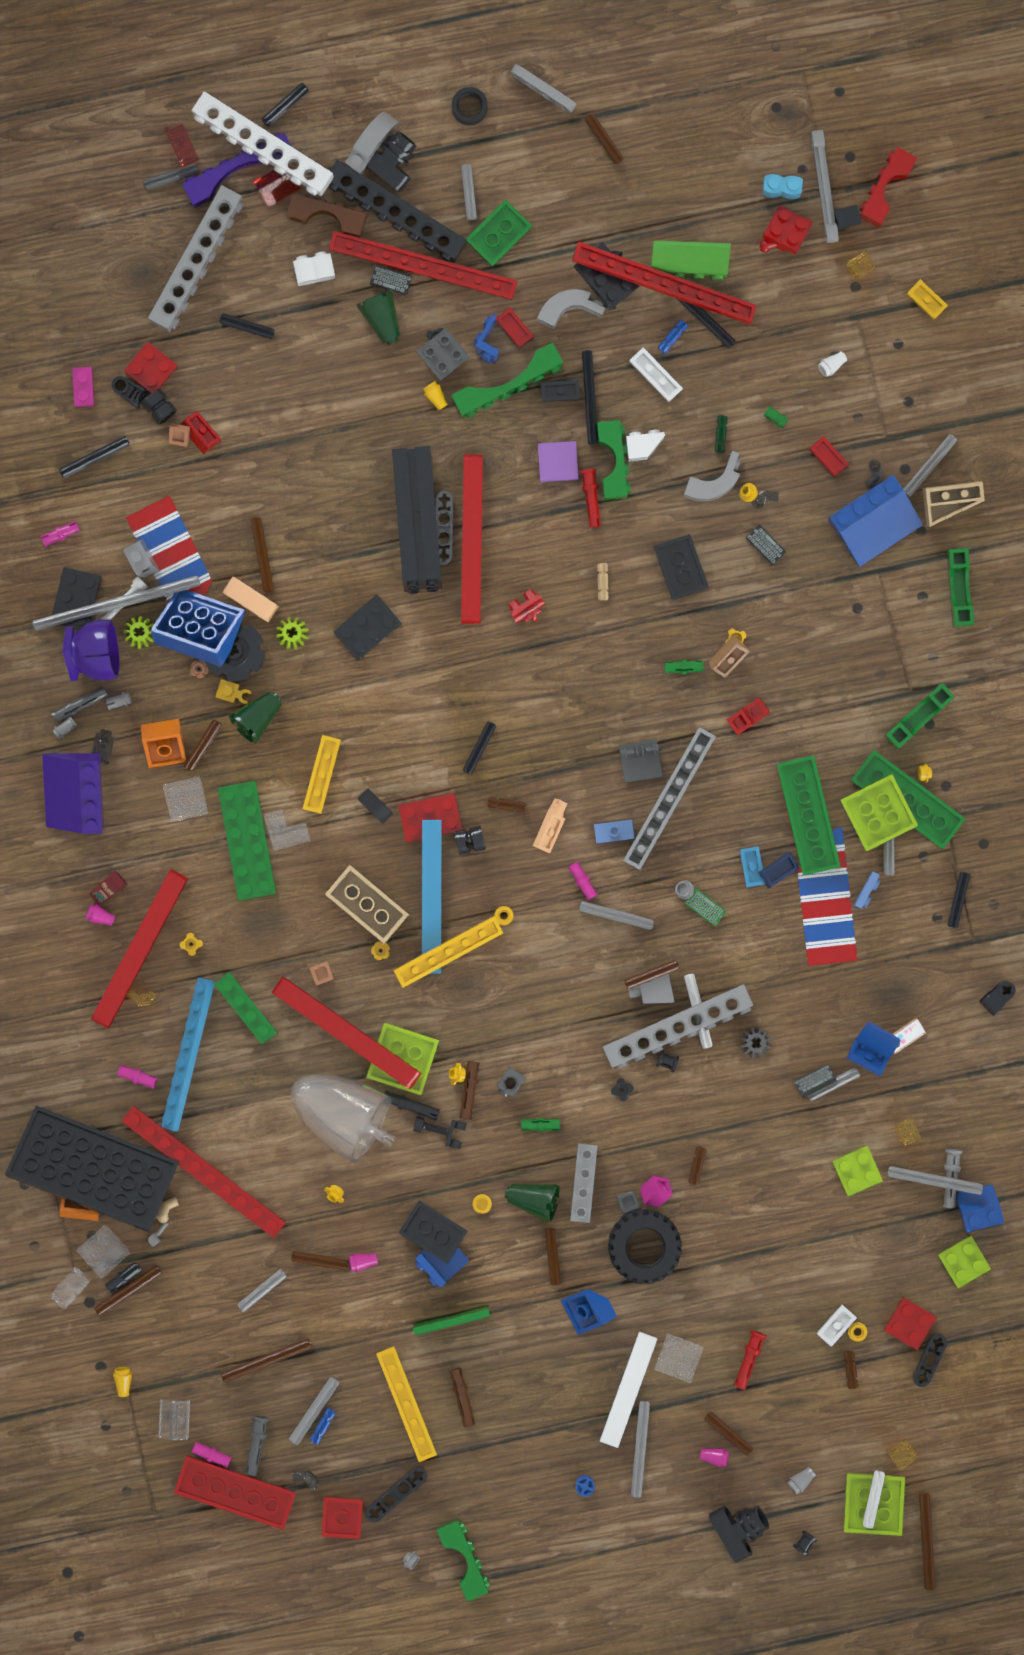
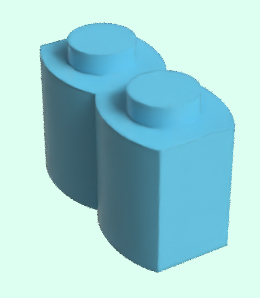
M776 174L766 175L763 180L762 195L768 198L782 196L791 200L798 199L802 193L803 179L797 176L783 178Z

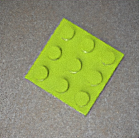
M892 774L840 800L866 852L918 826Z
M384 1023L378 1043L422 1074L411 1090L372 1063L366 1078L422 1095L439 1040Z
M846 1473L843 1531L847 1533L902 1536L905 1476L885 1475L873 1528H866L863 1526V1520L874 1474Z

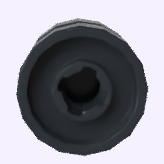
M161 389L152 392L141 403L147 412H153L151 416L157 425L166 422L177 412L176 407L170 401L166 402L167 396Z
M481 826L471 827L469 831L465 829L454 831L459 856L469 854L471 850L475 852L486 850Z

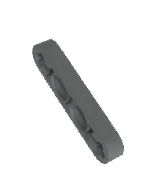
M441 491L436 496V521L438 538L441 533H447L450 537L447 543H441L438 539L439 546H450V549L446 548V555L449 556L446 562H442L440 558V565L446 566L451 563L453 556V496L448 491ZM443 495H446L447 498L450 499V501H447L446 503V509L450 508V511H438V508L443 509V503L442 501H439V499H441ZM441 514L449 515L450 521L447 524L440 523L439 516ZM442 548L439 549V555H442Z

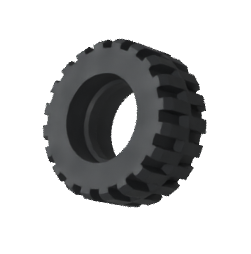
M642 1209L634 1210L627 1215L625 1214L615 1223L610 1232L608 1251L611 1262L617 1272L629 1281L636 1282L637 1284L660 1282L666 1276L672 1274L674 1268L679 1264L682 1254V1241L679 1232L668 1217L657 1211ZM643 1228L654 1230L659 1234L663 1242L661 1256L657 1261L648 1265L634 1262L627 1252L629 1237L636 1230Z

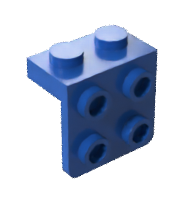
M494 313L492 317L488 316L483 324V333H478L474 340L475 353L481 356L480 359L488 364L491 362L496 364L499 358V350L485 343L497 323V315Z
M867 1022L854 1040L846 1058L881 1076L889 1058L899 1046L901 1040L877 1025Z
M459 1247L448 1264L426 1250H423L415 1257L417 1260L415 1265L422 1272L425 1270L430 1275L428 1280L435 1287L438 1285L440 1288L468 1263V1258Z

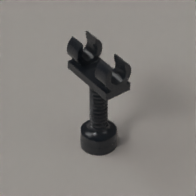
M417 1116L413 1131L421 1133L422 1130L444 1134L447 1136L445 1146L460 1149L462 1142L451 1139L453 1129L465 1131L467 1123L452 1120L450 1128L447 1129L428 1124L424 1121V1118Z

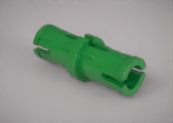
M682 659V661H665L664 663L665 674L682 673L684 675L690 672H703V660L686 661V659Z
M539 1117V1119H521V1131H560V1119H543V1117Z

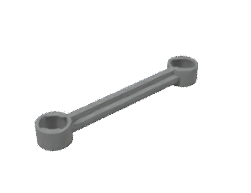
M823 130L811 131V144L814 150L824 219L826 243H834L839 241L825 154Z

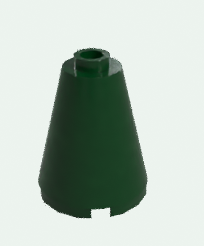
M391 289L387 291L388 295L382 292L363 301V305L361 302L356 304L382 343L387 342V345L397 342V337L400 336Z
M267 692L231 713L229 720L232 724L236 722L237 731L245 739L256 744L282 706L280 703L282 700L275 692Z
M511 1184L510 1187H507L505 1198H507L508 1203L545 1222H552L558 1206L556 1200L560 1197L559 1185Z

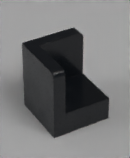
M857 205L834 211L838 232L845 231L846 227L861 223Z

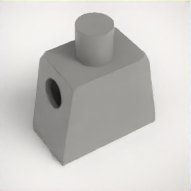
M144 539L123 549L135 574L143 580L160 571Z
M669 974L628 989L630 998L641 996L643 1004L674 1002Z

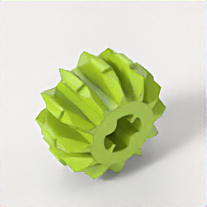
M139 616L138 622H136L135 618H131L133 625L126 623L130 630L123 631L124 634H130L125 640H132L130 643L131 647H134L136 643L138 649L142 648V643L146 648L149 647L147 641L154 642V639L150 637L152 635L150 630L154 624L148 625L150 623L148 618L143 622L142 616ZM143 628L144 630L142 631L144 632V635H139L138 637H136V635H138L136 633V630H141Z
M290 617L287 618L288 624L282 620L281 624L284 628L277 627V631L282 633L276 635L278 639L283 638L280 644L284 645L287 642V649H290L291 644H293L294 649H298V642L301 646H304V642L301 639L308 640V636L303 633L309 631L308 628L301 629L305 622L302 621L297 625L299 622L297 617L294 619V623H292ZM296 629L295 632L297 633V636L293 635V637L290 638L288 631Z

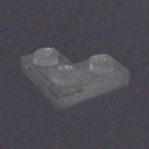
M282 809L264 814L274 851L311 841L306 822L287 827Z

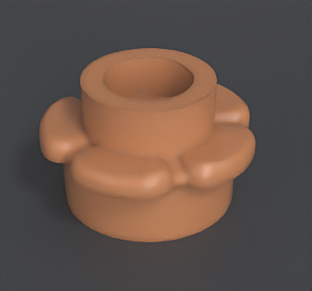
M195 660L191 663L190 673L192 676L203 678L208 673L209 668L205 661Z

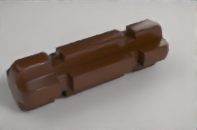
M490 797L488 799V807L524 812L525 802H515L514 800L507 799L497 800V798Z
M696 1147V1157L693 1159L691 1168L692 1174L688 1180L691 1184H699V1174L702 1172L704 1163L703 1157L706 1155V1149L703 1147Z
M845 1351L843 1354L844 1360H846L847 1386L849 1389L858 1388V1380L856 1379L855 1355L853 1351Z

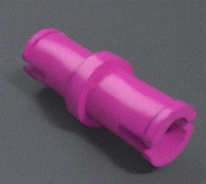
M76 521L62 527H55L56 530L40 537L45 547L59 540L64 541L66 537L80 532Z
M578 861L568 867L576 880L575 884L581 888L587 900L598 894L589 881L590 877L586 876Z
M121 1064L117 1076L129 1079L134 1084L140 1083L154 1089L158 1077L143 1073L140 1069L135 1070Z
M197 1441L191 1452L207 1459L209 1463L212 1461L225 1468L228 1467L231 1456L216 1451L214 1447L210 1448L200 1444Z

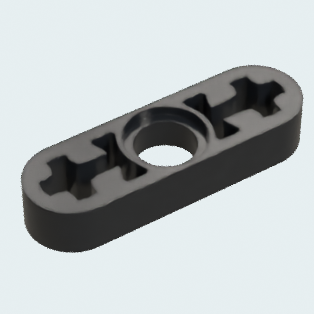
M939 1333L933 1334L929 1338L913 1373V1381L919 1387H925L930 1383L947 1346L946 1338ZM940 1337V1341L943 1344L942 1346H937L936 1351L939 1352V1354L936 1355L934 1352L928 1350L929 1348L934 1349L935 1344L933 1343V1340H938V1338ZM927 1355L935 1357V1363L931 1366L926 1365L924 1362ZM923 1365L925 1368L931 1369V1372L926 1371L924 1375L927 1378L926 1381L922 1380L919 1383L917 1375H922L924 1369L920 1367Z

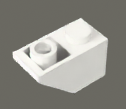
M650 430L648 431L649 434H641V432L629 433L630 436H626L628 462L647 460L664 439V432Z

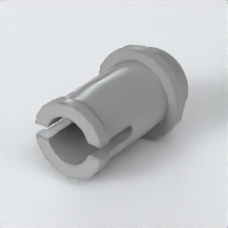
M122 692L121 695L106 698L109 710L124 705L128 707L132 703L130 694Z
M69 717L58 727L55 726L52 732L59 740L61 738L64 739V736L77 727V725Z

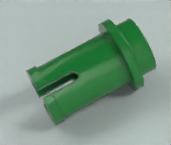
M771 406L768 407L763 415L777 424L776 427L781 428L789 420L786 417L787 415H782Z

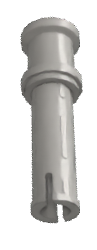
M945 1149L947 1153L946 1165H944L946 1177L957 1179L958 1172L961 1170V1166H959L960 1154L963 1153V1150ZM945 1188L943 1207L955 1208L956 1190Z

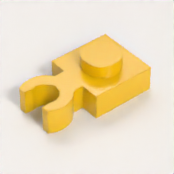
M221 679L216 698L234 703L237 698L241 703L248 704V701L243 700L242 696L245 693L251 695L252 692L247 689L240 691L239 684Z

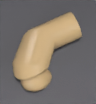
M176 1196L162 1202L156 1216L160 1223L167 1222L169 1210L179 1206Z

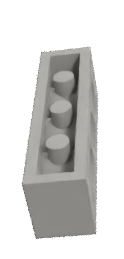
M578 1143L570 1221L590 1223L597 1145Z

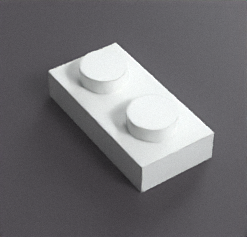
M841 1305L820 1328L817 1334L832 1347L857 1317Z

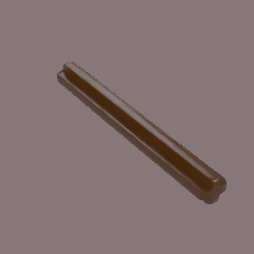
M310 1339L297 1342L222 1372L221 1378L224 1383L309 1350L312 1348V1343Z
M929 1493L919 1494L924 1588L926 1590H934L935 1572Z

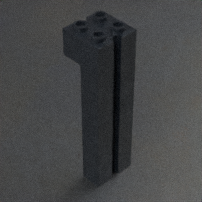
M430 446L415 447V449H392L404 592L416 594L419 593V589H427V592H437L438 589H442Z

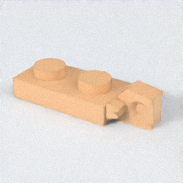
M554 799L534 841V847L551 853L565 821L563 812L567 803Z

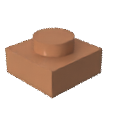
M171 423L169 444L187 447L189 444L190 427Z
M328 961L309 968L316 986L334 979Z

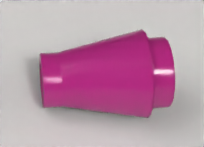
M91 904L85 919L92 923L112 926L115 915L97 904L95 906Z
M376 1253L348 1256L351 1272L356 1271L357 1273L371 1266L378 1265Z
M701 1449L700 1460L720 1468L722 1466L727 1467L729 1451H725V1449Z

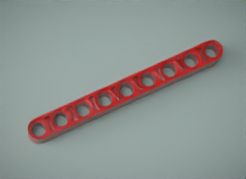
M464 454L461 624H480L483 455Z
M170 869L91 1018L92 1021L109 1029L185 887L188 877Z
M282 976L273 989L272 993L408 1089H412L422 1074Z

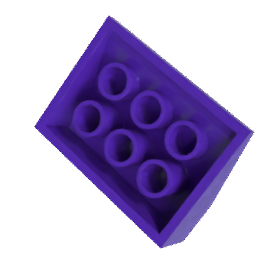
M43 753L46 827L82 834H102L104 814L101 753Z

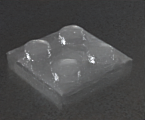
M200 776L163 785L171 822L209 814Z
M106 1224L76 1250L101 1279L131 1253Z
M667 1333L654 1370L691 1383L704 1346Z

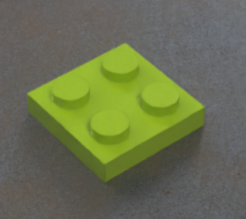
M867 1145L832 1160L847 1196H851L883 1181Z
M971 1235L938 1254L957 1288L991 1270Z

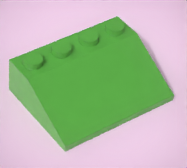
M653 241L651 268L685 279V276L693 277L694 280L712 277V280L720 281L723 278H727L731 243Z

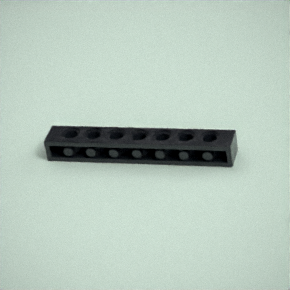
M337 160L330 170L334 178L328 186L329 189L337 192V190L344 194L343 197L348 201H356L360 204L359 207L366 212L370 210L374 212L379 220L383 222L387 220L392 223V227L399 232L405 231L410 239L415 242L421 241L424 243V247L431 252L437 251L445 261L450 262L451 260L456 262L467 244V239L341 161ZM344 179L352 181V184L348 187L343 186L341 183ZM366 189L368 194L361 197L358 195V191ZM382 199L384 204L377 207L374 205V201ZM398 209L400 214L393 217L390 215V211ZM409 219H414L417 223L415 226L409 227L406 222ZM425 229L433 231L429 237L424 236L422 232ZM441 239H447L449 244L442 247L438 242Z

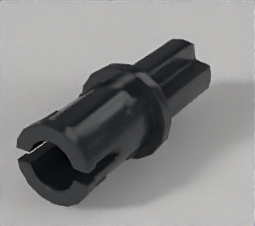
M134 1262L122 1272L119 1271L118 1275L105 1284L108 1291L113 1294L121 1286L128 1284V1281L141 1271L140 1266Z

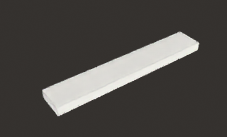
M639 1331L600 1442L618 1448L657 1341L656 1337Z

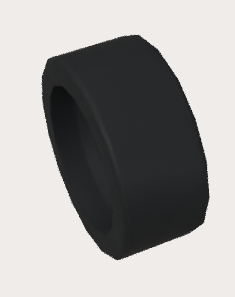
M464 87L454 95L452 113L461 124L467 126L476 125L486 117L488 110L487 99L479 89ZM465 96H475L481 103L480 112L474 117H466L459 111V102Z
M368 788L357 798L382 824L393 815V812Z

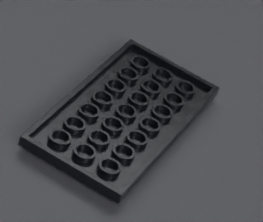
M36 1105L5 1176L149 1233L179 1161Z

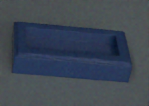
M787 852L758 873L766 887L771 888L800 867L791 852Z

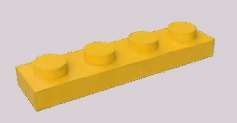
M322 735L303 805L304 810L322 814L341 743L340 739Z

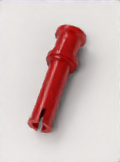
M596 469L581 470L579 472L582 475V490L586 496L589 528L600 527L601 521L596 491L599 486L596 484L595 478L597 471Z
M755 1330L750 1331L751 1337L748 1345H745L746 1353L734 1386L746 1390L755 1360L762 1352L760 1349L763 1340L767 1338V1335Z

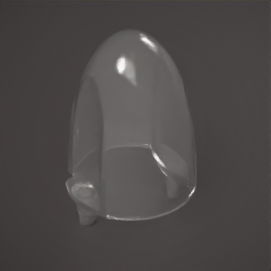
M327 1074L306 1075L293 1083L290 1097L293 1107L303 1123L328 1147L352 1163L357 1162L376 1139L388 1147H391L393 1143L388 1141L387 1138L395 1142L396 1136L382 1129L383 1121L391 1106L390 1096L357 1081Z

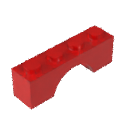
M897 147L895 152H890L886 159L889 162L886 169L882 167L877 176L880 179L878 184L872 185L868 192L871 195L868 202L864 200L859 209L862 212L860 215L861 219L880 228L890 210V206L884 198L885 186L894 179H907L917 157Z

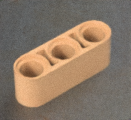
M235 577L231 578L222 592L268 623L279 608L275 603Z

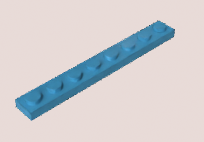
M199 977L190 1004V1012L185 1024V1032L181 1041V1048L176 1061L174 1077L172 1078V1085L161 1125L163 1128L177 1132L215 981Z

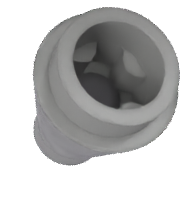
M808 1467L804 1471L790 1477L787 1485L797 1495L805 1490L816 1474Z

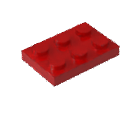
M454 793L398 805L406 843L422 840V820H442V835L462 830Z

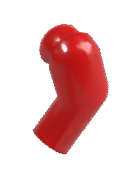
M763 239L760 242L759 249L764 253H767L770 248L774 247L785 252V249L770 241Z

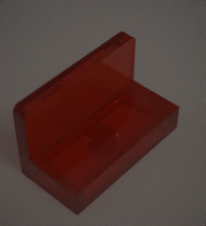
M183 124L170 130L168 127L164 128L181 167L199 160Z
M275 170L254 181L268 207L301 189L300 185L290 180V176L287 174L281 175Z

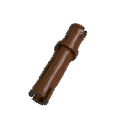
M467 1061L466 1076L463 1081L465 1084L460 1119L472 1120L475 1088L479 1081L477 1080L479 1062Z
M452 1369L449 1371L453 1382L452 1390L457 1398L463 1427L473 1426L475 1421L462 1369Z

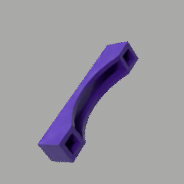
M285 133L274 134L275 137L291 146ZM263 142L257 144L258 149H264L267 146ZM241 151L236 154L235 158L231 160L225 159L219 163V166L205 169L202 171V175L189 177L185 180L186 183L182 185L195 209L212 200L219 185L230 174L243 167L263 163L258 160V156L254 153L250 155L245 151ZM281 152L274 153L273 158L279 160L282 158L283 154Z

